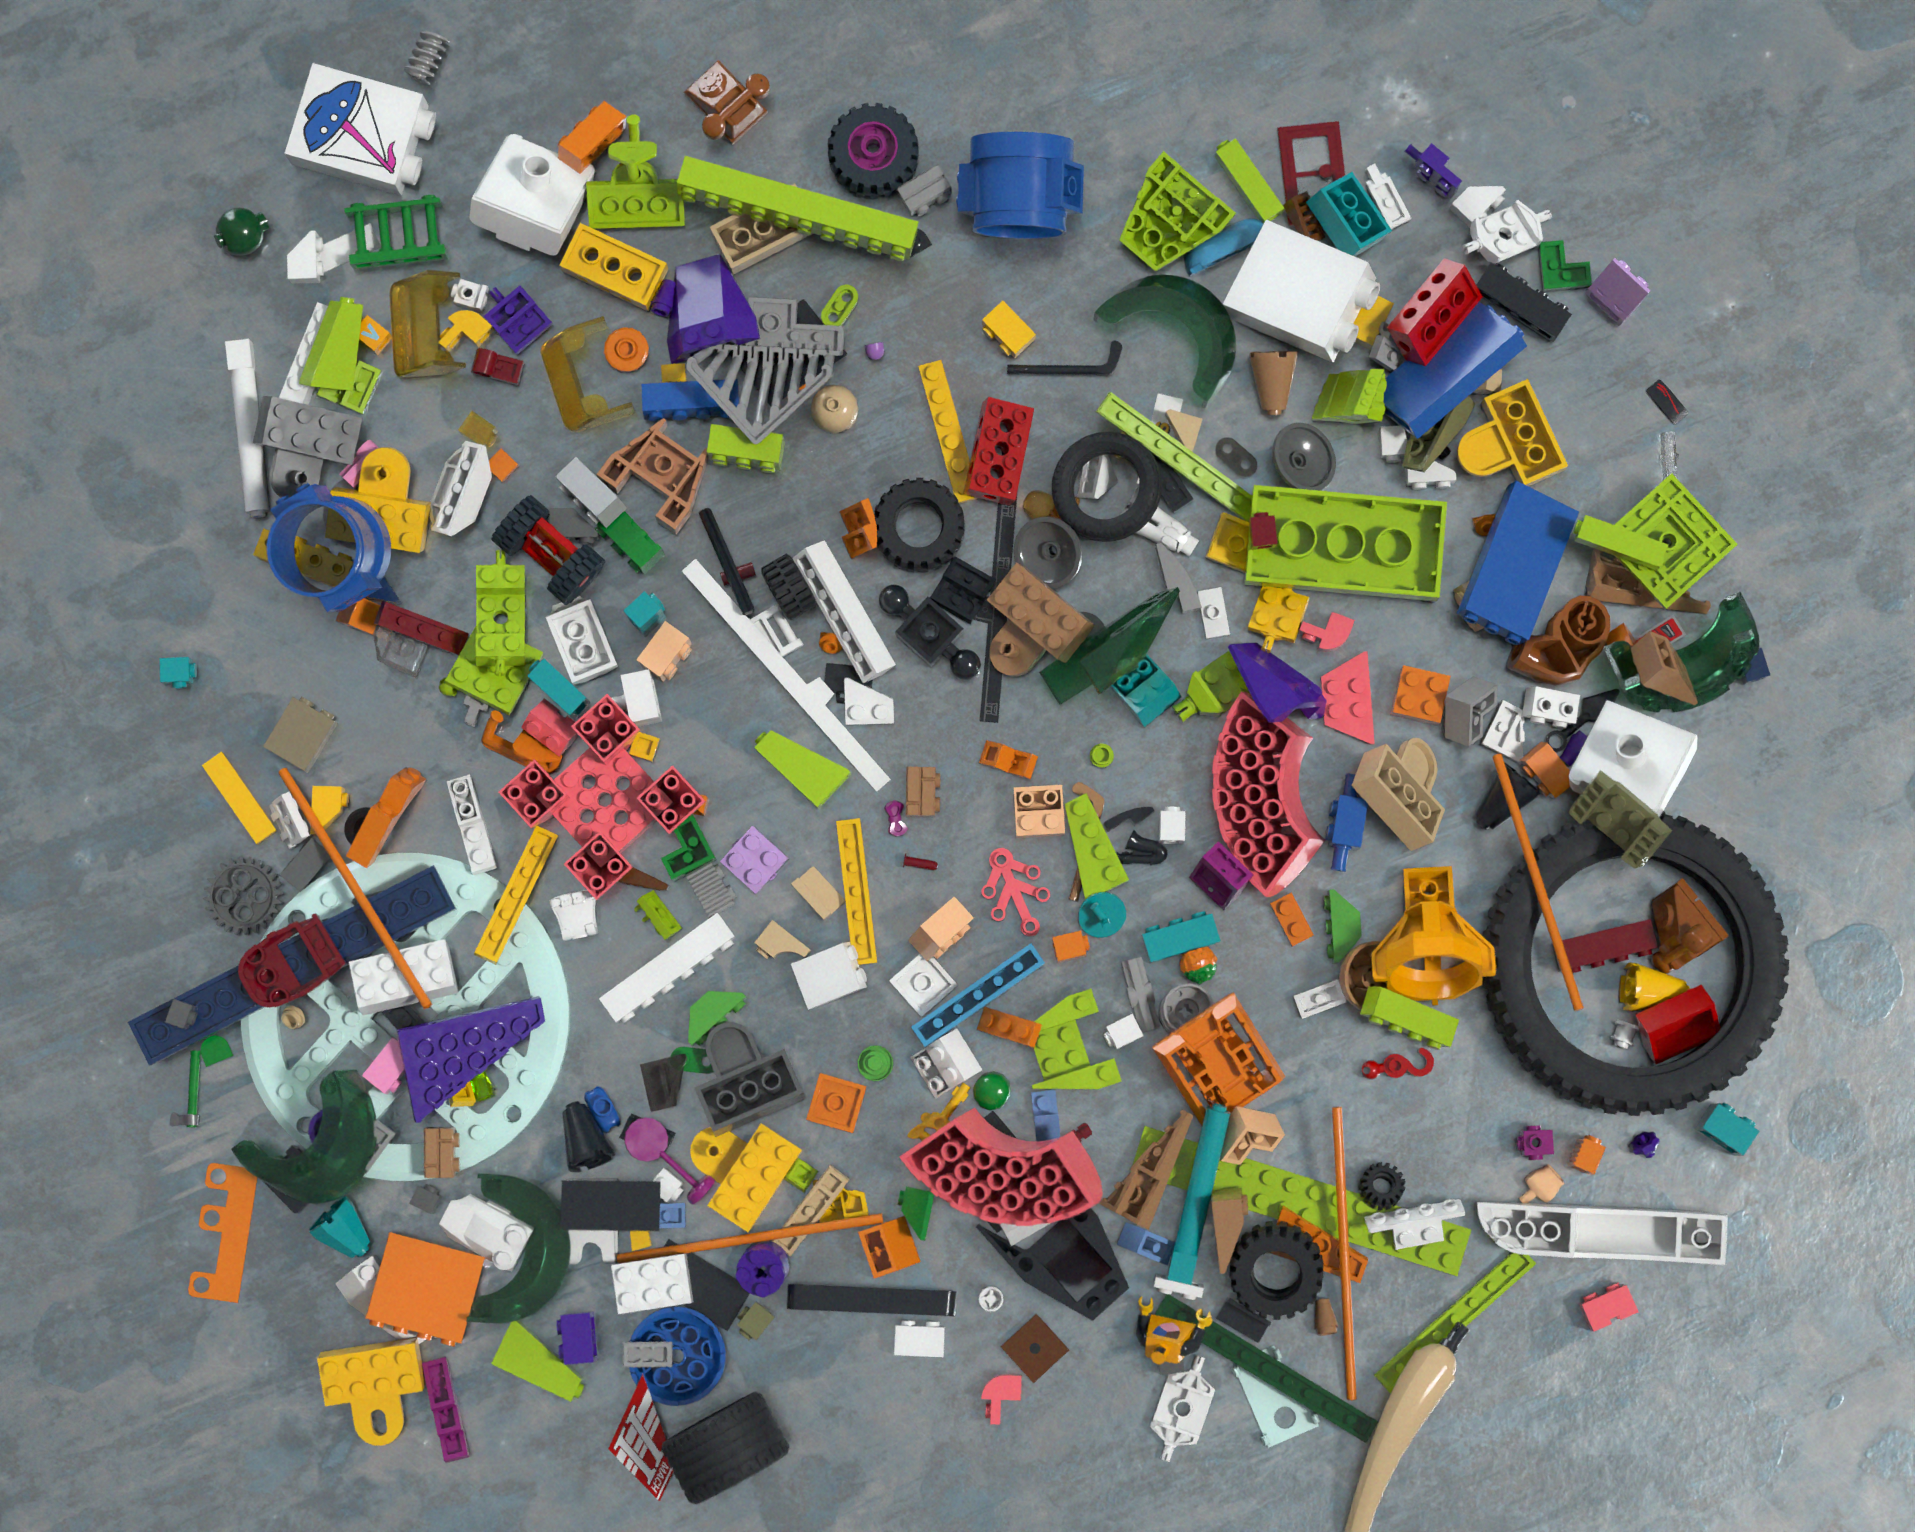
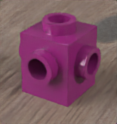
M1541 1125L1526 1126V1131H1520V1136H1517V1150L1521 1151L1522 1156L1528 1155V1160H1543V1155L1554 1154L1553 1130H1541ZM1533 1139H1536V1140H1537V1146H1536V1147H1534V1146L1532 1145V1140H1533Z

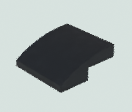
M954 556L930 598L942 609L971 625L994 586L996 579Z

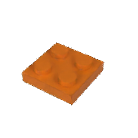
M819 1073L806 1120L853 1133L867 1086Z

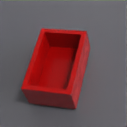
M1702 984L1636 1014L1643 1046L1656 1065L1711 1040L1721 1029L1715 1003Z

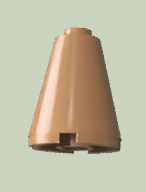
M1298 351L1249 352L1262 410H1267V415H1281V410H1286Z

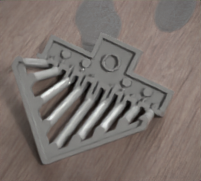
M749 297V305L756 315L760 339L737 345L732 341L702 349L687 360V370L753 444L762 442L832 377L835 355H843L844 326L797 324L798 299ZM718 349L715 358L703 371L698 364ZM733 350L732 362L723 386L720 389L713 382L714 374L730 351ZM748 351L746 374L739 403L736 407L729 400V396L745 352ZM762 351V378L755 420L752 425L746 419V411L760 352ZM775 352H779L778 371L772 406L770 408L769 421L763 425ZM790 353H793V370L787 393L788 403L781 409ZM805 354H808L809 364L805 376L806 387L798 393ZM823 355L825 358L824 366L822 367V372L816 377L819 357Z

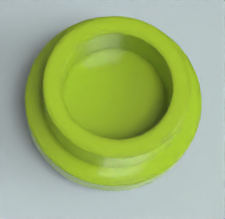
M1097 744L1090 751V760L1096 767H1107L1113 761V750L1107 744Z

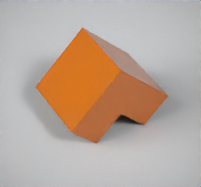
M363 598L345 610L339 611L336 621L374 635L377 627L374 622L380 605Z

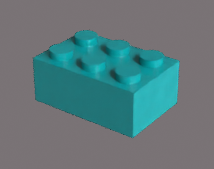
M1353 172L1323 187L1306 202L1336 248L1354 257L1378 244L1392 232V229Z

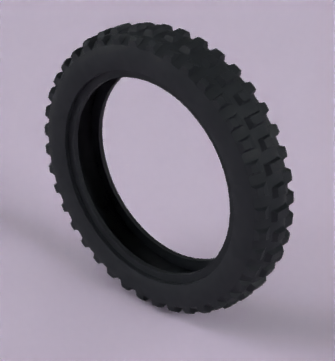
M1665 811L1662 812L1659 818L1672 832L1649 860L1665 863L1677 868L1701 884L1723 911L1735 942L1737 954L1735 988L1728 1009L1719 1023L1721 1029L1711 1040L1700 1044L1679 1059L1647 1068H1631L1606 1063L1591 1057L1570 1043L1549 1020L1539 1001L1533 982L1531 952L1536 926L1542 914V909L1524 855L1522 864L1513 866L1509 871V881L1504 886H1499L1495 894L1499 899L1489 909L1487 917L1491 919L1490 924L1482 934L1494 947L1496 975L1482 978V988L1488 989V994L1486 995L1489 1011H1494V1020L1496 1022L1494 1026L1498 1034L1504 1033V1040L1509 1051L1512 1054L1517 1053L1519 1055L1518 1059L1522 1062L1521 1066L1527 1072L1533 1070L1535 1072L1534 1076L1545 1087L1548 1088L1552 1085L1554 1090L1559 1092L1560 1097L1566 1100H1570L1573 1097L1574 1101L1581 1103L1583 1107L1592 1109L1593 1106H1596L1608 1114H1616L1618 1110L1628 1113V1116H1640L1641 1111H1650L1652 1115L1664 1114L1665 1109L1675 1108L1678 1111L1687 1108L1688 1102L1693 1100L1698 1103L1710 1098V1092L1722 1091L1728 1087V1080L1732 1077L1742 1076L1748 1070L1747 1062L1758 1058L1762 1052L1760 1048L1762 1042L1772 1037L1775 1031L1772 1024L1778 1021L1783 1009L1779 1005L1780 1000L1785 997V993L1788 991L1789 984L1784 982V977L1788 975L1789 960L1785 959L1784 955L1788 951V938L1781 933L1784 929L1781 913L1775 912V897L1771 890L1765 891L1766 883L1757 870L1753 872L1750 869L1752 865L1748 862V858L1742 852L1736 854L1735 847L1723 837L1717 839L1716 834L1711 832L1710 828L1703 824L1695 827L1694 822L1682 816H1677L1676 819H1673V816L1666 815ZM1588 819L1582 824L1577 823L1574 825L1572 822L1561 826V832L1555 835H1546L1541 839L1542 845L1537 849H1532L1549 900L1577 872L1595 863L1621 858L1626 851Z

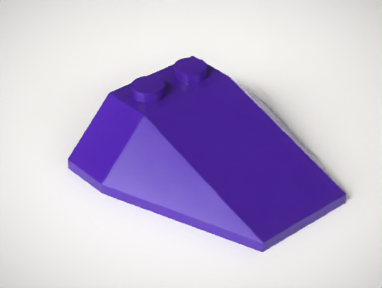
M720 254L676 267L673 311L670 312L667 346L671 364L688 360V358L694 356L693 352L732 341L737 345L760 339L756 315Z
M1240 643L1228 646L1255 704L1269 723L1283 722L1294 709H1301L1307 719H1319L1324 716L1327 700L1322 695V690L1318 685L1274 654L1267 653V650L1266 652L1262 651V646L1258 643Z

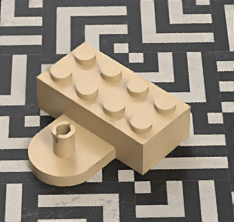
M1411 738L1400 745L1397 755L1387 744L1365 752L1352 783L1355 791L1362 796L1371 809L1380 816L1410 851L1434 842L1445 809L1431 794L1438 769L1436 758L1429 745L1420 738Z

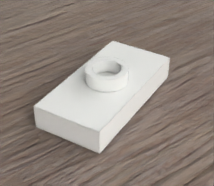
M1222 588L1198 591L1206 639L1230 635Z

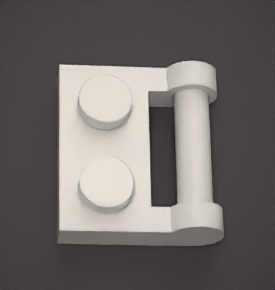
M776 604L753 617L750 621L780 655L784 657L804 644L800 638L797 639L781 612L782 609L779 604ZM774 617L789 642L788 645L782 646L767 619Z

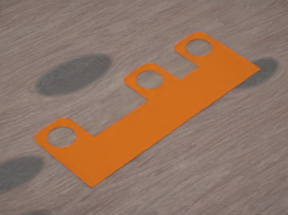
M218 1163L208 1165L205 1179L206 1186L212 1189L228 1191L226 1207L204 1205L201 1208L199 1227L203 1230L222 1232L216 1273L193 1272L190 1276L188 1288L190 1296L238 1303L259 1169ZM222 1169L226 1173V1179L222 1184H215L211 1181L210 1175L213 1170ZM209 1210L218 1212L220 1216L219 1222L214 1226H209L204 1221V1215ZM199 1277H204L209 1281V1288L204 1293L197 1292L193 1286L194 1281Z

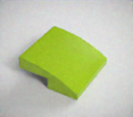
M359 360L356 362L353 391L319 387L316 396L362 414L381 370Z

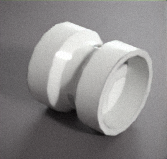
M986 1287L980 1292L979 1303L986 1311H996L1002 1306L1003 1295L996 1287Z

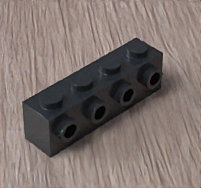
M1491 262L1476 284L1482 297L1543 337L1554 342L1572 315L1568 312L1569 309L1560 302L1554 303L1549 300V296L1542 290L1536 289L1535 291L1529 287L1528 282L1519 276L1513 277L1507 273L1508 269L1503 265Z

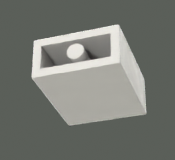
M850 942L841 943L791 964L808 1009L817 1008L867 987L865 983L867 981L866 974L859 967L856 960L858 959V953Z

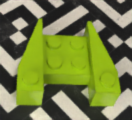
M1092 989L1067 996L1034 1021L1042 1025L1033 1049L1044 1081L1032 1085V1089L1098 1090L1122 1082L1114 1058L1092 1066L1090 1065L1076 1023L1077 1019L1099 1012Z

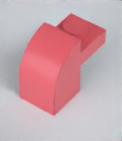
M1332 612L1325 629L1303 621L1298 634L1302 635V639L1311 643H1315L1316 640L1320 641L1317 651L1331 652L1345 643L1355 620Z
M998 1375L989 1380L983 1388L981 1399H991V1404H986L985 1418L990 1419V1424L1000 1425L1001 1400L1021 1401L1022 1375Z

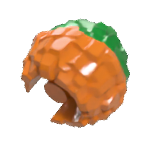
M1208 946L1188 951L1181 955L1182 958L1179 962L1180 970L1184 977L1191 980V982L1200 985L1214 977L1217 957Z

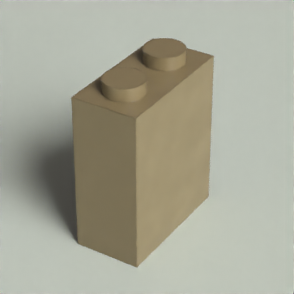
M301 696L300 700L293 697L263 747L309 773L338 723L332 720L334 715L328 711L321 709L318 712L313 709L314 703Z

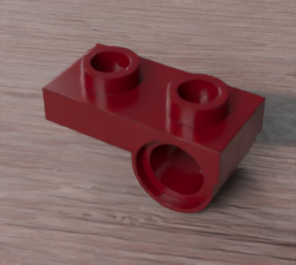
M478 348L471 373L518 385L524 361L499 355L488 349Z

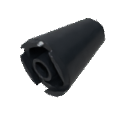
M1505 763L1519 809L1521 810L1536 799L1540 791L1524 776L1518 774L1514 768ZM1496 773L1475 813L1478 817L1476 822L1485 830L1489 827L1495 829L1511 817L1498 773Z
M579 1101L567 1104L562 1115L568 1170L570 1172H581L580 1167L587 1166L588 1170L612 1160L611 1156H615V1152L587 1106L580 1104Z

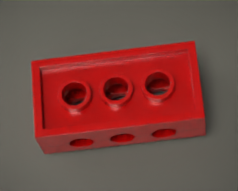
M1444 258L1389 324L1387 329L1405 360L1426 366L1482 299V295L1467 267L1464 264Z
M988 397L982 402L964 495L1008 506L1016 500L1035 408ZM1000 424L1006 426L1007 433L1001 430ZM995 447L1002 450L1003 456L996 453ZM990 470H994L997 473L998 479L991 476Z

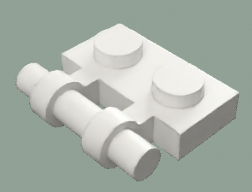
M290 792L281 794L269 805L272 813L270 816L273 822L277 823L281 832L280 838L282 842L286 843L289 850L298 846L297 844L310 836L308 826L302 820L297 802L292 798Z

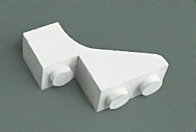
M1401 426L1380 427L1378 431L1380 459H1386L1388 463L1400 462L1401 458L1405 456L1407 445L1405 429ZM1434 461L1425 473L1405 469L1406 486H1412L1413 490L1426 489V485H1436L1438 489L1450 488V484H1454L1456 481V473L1454 470Z

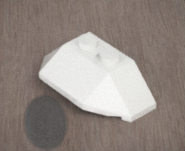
M465 441L462 447L455 451L446 461L431 499L430 519L432 531L453 536L475 522L492 478L487 450L484 445Z

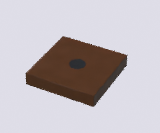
M1037 1313L1000 1346L1033 1383L1069 1351L1067 1346Z

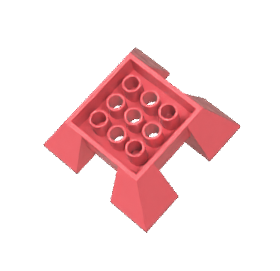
M608 694L571 726L589 748L560 775L553 779L534 759L499 791V794L530 828L555 817L580 844L582 848L568 859L564 865L596 900L633 868L621 853L656 821L671 834L706 802L673 765L654 782L629 755L627 750L640 729ZM594 777L595 785L590 789L584 788L583 782L585 778ZM622 778H627L630 781V785L626 790H619L617 787L618 781ZM605 794L611 795L612 801L610 805L606 807L601 806L599 803L601 796ZM585 811H592L594 814L593 820L589 823L582 822L581 816ZM620 812H625L628 815V820L624 824L616 823V816Z

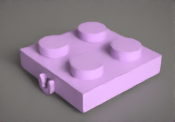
M751 826L741 839L738 838L732 844V849L720 862L750 890L757 894L769 880L772 881L777 876L776 872L789 858L758 829Z

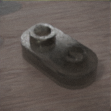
M1226 437L1218 441L1215 447V455L1224 465L1240 478H1250L1255 474L1257 460L1252 454L1232 438ZM1228 445L1232 448V451L1225 453L1223 447ZM1243 461L1249 462L1250 467L1248 469L1242 468L1241 463Z

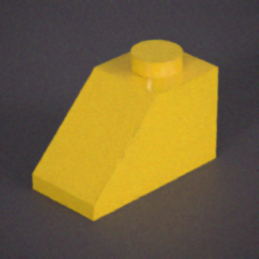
M312 786L311 808L326 830L344 813V807H348L349 795L345 793V788ZM311 827L310 834L313 836H317Z

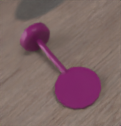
M641 1118L634 1121L628 1127L624 1141L630 1155L639 1161L645 1162L656 1160L659 1157L663 1158L693 1186L687 1194V1200L692 1205L697 1203L709 1191L715 1182L712 1176L706 1175L696 1182L664 1152L667 1148L668 1136L666 1129L660 1122L652 1118Z

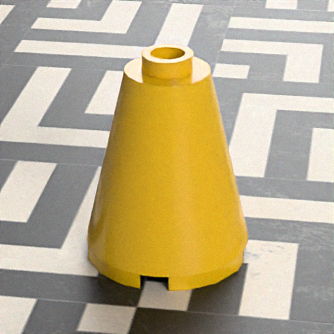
M1629 962L1624 967V969H1628L1626 975H1621L1619 1000L1621 1003H1625V1007H1622L1623 1010H1644L1684 993L1690 987L1685 980Z

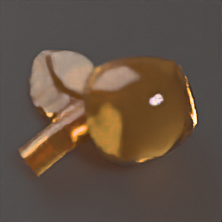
M1033 490L1027 494L1022 508L1032 520L1044 516L1062 520L1056 511L1050 494L1040 490ZM1075 497L1076 502L1079 505L1080 499L1078 497Z

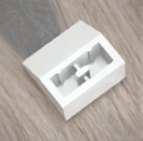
M958 1029L944 1035L910 1057L935 1099L982 1071Z

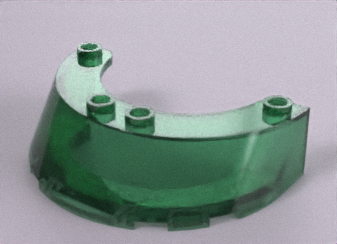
M1176 275L1147 276L1121 288L1094 312L1093 320L1096 323L1102 319L1108 324H1115L1129 315L1142 311L1164 312L1180 320L1190 330L1197 344L1199 363L1192 388L1196 395L1203 399L1202 407L1205 409L1220 392L1230 376L1236 355V336L1232 320L1220 300L1210 290L1193 280Z
M1739 592L1724 598L1719 604L1716 619L1708 631L1688 646L1676 650L1687 669L1698 701L1696 705L1685 701L1682 702L1677 698L1643 686L1639 679L1637 667L1633 662L1634 658L1630 649L1632 646L1628 642L1616 641L1603 648L1621 691L1631 704L1640 705L1643 710L1659 713L1661 709H1672L1673 712H1679L1704 705L1729 691V685L1737 678L1742 679L1752 667L1750 662L1754 655L1758 654L1760 640L1754 617L1742 593Z
M334 1070L321 1081L319 1089L323 1107L321 1126L311 1146L302 1154L290 1159H284L283 1156L272 1157L262 1151L255 1142L243 1140L231 1149L235 1157L254 1176L299 1202L310 1204L327 1203L349 1193L366 1174L367 1170L365 1168L370 1157L374 1155L377 1137L374 1136L375 1109L368 1090L357 1070Z
M478 1173L477 1178H481V1192L483 1196L503 1205L511 1211L515 1218L534 1227V1230L525 1246L523 1262L515 1277L502 1289L476 1298L472 1303L471 1316L467 1317L466 1322L507 1323L520 1320L545 1306L562 1285L570 1263L569 1231L560 1230L561 1210L546 1192L536 1185L513 1176Z

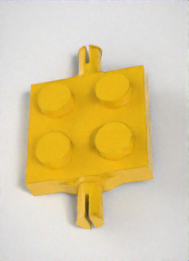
M1262 586L1248 625L1249 631L1260 633L1265 637L1261 647L1262 651L1266 652L1267 650V653H1271L1274 640L1295 643L1309 603L1308 596L1297 594L1289 588Z

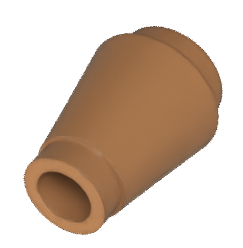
M1330 1299L1316 1300L1314 1330H1317L1318 1336L1336 1334V1327L1339 1325L1330 1304Z

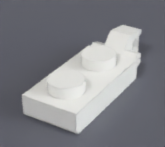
M1375 164L1367 167L1365 170L1369 181L1366 182L1367 189L1389 227L1394 229L1410 221L1411 216L1390 176L1388 177L1386 173L1380 174Z

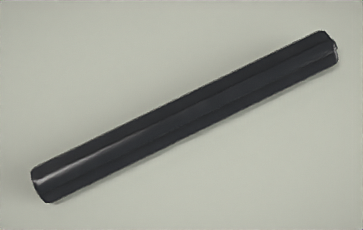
M705 508L699 512L702 523L742 614L749 615L754 612V606L710 508Z

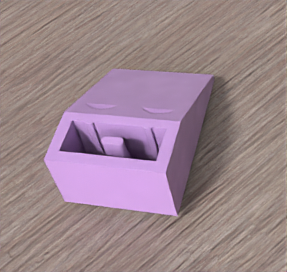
M1614 258L1585 294L1617 324L1621 325L1636 310L1651 290L1647 288L1649 285L1643 278L1635 277L1630 272L1631 268L1624 261H1618Z

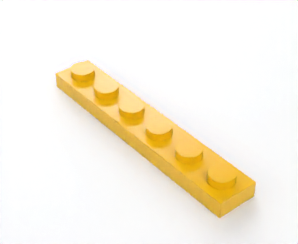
M942 360L918 366L953 494L957 497L959 504L978 499L963 494L970 460Z
M860 818L836 821L850 943L858 953V959H856L858 965L877 963Z
M539 826L535 827L474 955L495 965L497 964L558 838L557 834Z

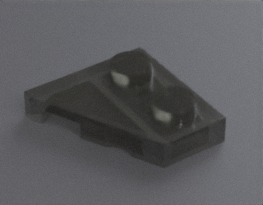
M685 1054L640 1064L651 1112L677 1105L686 1060Z

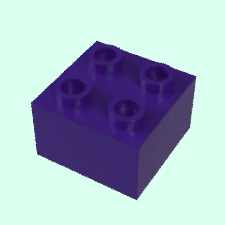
M594 1311L560 1315V1319L556 1322L557 1334L562 1335V1344L558 1346L559 1359L564 1360V1365L597 1361Z

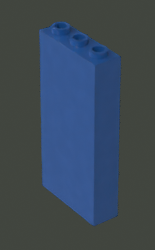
M1478 302L1426 366L1406 360L1385 378L1387 382L1384 392L1385 414L1415 438H1420L1527 347L1522 338L1524 336L1523 331L1517 325L1512 326L1504 315L1498 316L1489 304L1485 306Z
M1517 480L1509 484L1457 614L1463 616V619L1468 623L1479 624L1485 627L1484 630L1491 634H1500L1506 637L1505 640L1511 644L1519 645L1528 641L1579 511Z

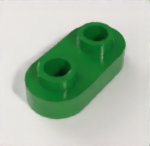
M678 1047L671 1054V1064L679 1071L703 1074L714 1072L711 1064L709 1066L702 1064L703 1058L708 1057L706 1049ZM681 1054H685L687 1057V1061L683 1064L678 1061V1057Z

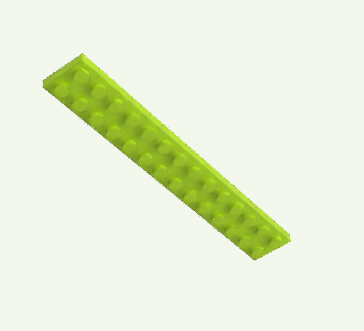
M1144 1126L1133 1164L1153 1142H1158L1166 1132ZM1184 1139L1168 1179V1185L1188 1190L1198 1147L1197 1142ZM1245 1158L1241 1165L1219 1161L1213 1191L1242 1188V1195H1247L1249 1211L1278 1219L1282 1206H1285L1339 1239L1336 1186ZM1346 1190L1348 1238L1350 1243L1458 1276L1472 1229L1441 1220L1444 1241L1396 1250L1392 1229L1369 1233L1364 1217L1374 1213L1396 1211L1402 1207L1396 1205L1393 1207L1392 1205L1388 1210L1385 1207L1382 1210H1378V1206L1375 1205L1373 1209L1370 1207L1371 1202L1367 1204L1363 1202L1365 1197H1360V1194Z

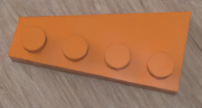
M1282 1206L1276 1225H1280V1221L1287 1222L1289 1227H1293L1294 1224L1301 1227L1302 1233L1308 1232L1312 1236L1313 1243L1317 1242L1320 1248V1255L1323 1257V1271L1341 1277L1339 1240L1287 1207ZM1349 1246L1350 1277L1352 1281L1360 1283L1368 1263V1258ZM1280 1251L1268 1252L1297 1262L1295 1258L1287 1253Z

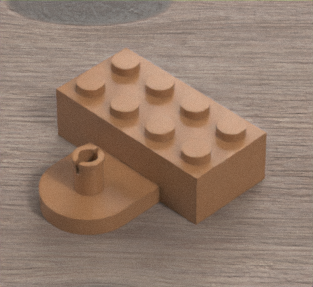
M1017 562L987 599L989 603L1009 618L994 637L990 646L992 664L998 671L1008 676H1021L1029 672L1046 650L1056 659L1066 663L1096 626L1029 569Z

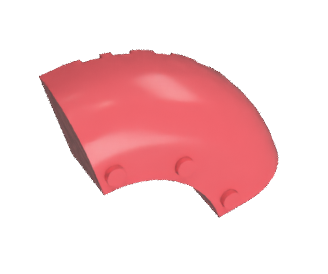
M1241 691L1226 717L1227 720L1218 738L1219 742L1216 755H1214L1212 774H1214L1213 803L1214 809L1217 812L1222 838L1227 843L1231 854L1253 874V877L1250 879L1252 885L1265 897H1272L1282 891L1299 875L1325 841L1308 820L1299 794L1300 766L1304 753L1313 737L1287 717L1283 722L1269 723L1255 704L1251 694Z
M976 1108L955 1118L900 1156V1159L918 1181L921 1180L930 1188V1192L936 1197H941L949 1202L950 1206L963 1213H969L980 1217L981 1220L992 1223H1005L1015 1226L1049 1224L1080 1214L1099 1203L1102 1199V1185L1098 1172L1073 1131L1048 1141L1020 1140L994 1128L980 1115Z

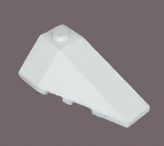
M376 1255L365 1260L336 1283V1286L347 1302L365 1316L381 1264ZM385 1323L382 1328L397 1340L417 1337L418 1333L408 1330L407 1334L393 1331L394 1326ZM418 1337L419 1344L426 1340Z

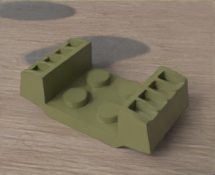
M1599 770L1569 810V814L1578 823L1582 824L1588 819L1626 852L1621 859L1634 869L1644 866L1672 832L1656 812L1620 782L1613 780L1601 770Z

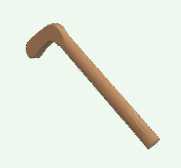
M1081 782L1074 784L1072 787L1073 793L1080 796L1087 793L1100 819L1105 805L1104 798ZM1078 866L1069 900L1078 902L1082 887Z

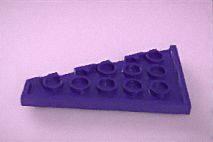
M539 996L396 1030L415 1123L422 1122L424 1117L434 1109L442 1106L445 1100L453 1097L466 1086V1083L476 1075L484 1072L487 1066L495 1063L509 1051L508 1049L521 1039L526 1038L533 1029H537L545 1022L542 1001Z

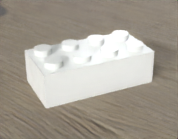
M445 939L399 950L430 1000L458 993L450 950ZM389 953L349 962L357 1005L362 1015L419 1002Z

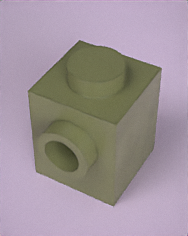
M756 1301L750 1309L746 1306L737 1318L740 1322L737 1325L741 1328L738 1332L749 1341L752 1338L757 1340L776 1316Z

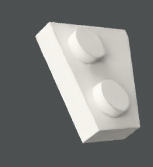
M844 677L846 725L894 723V702L892 697L879 693L849 677Z
M1501 700L1480 744L1522 764L1520 759L1524 757L1523 742H1525L1523 710Z

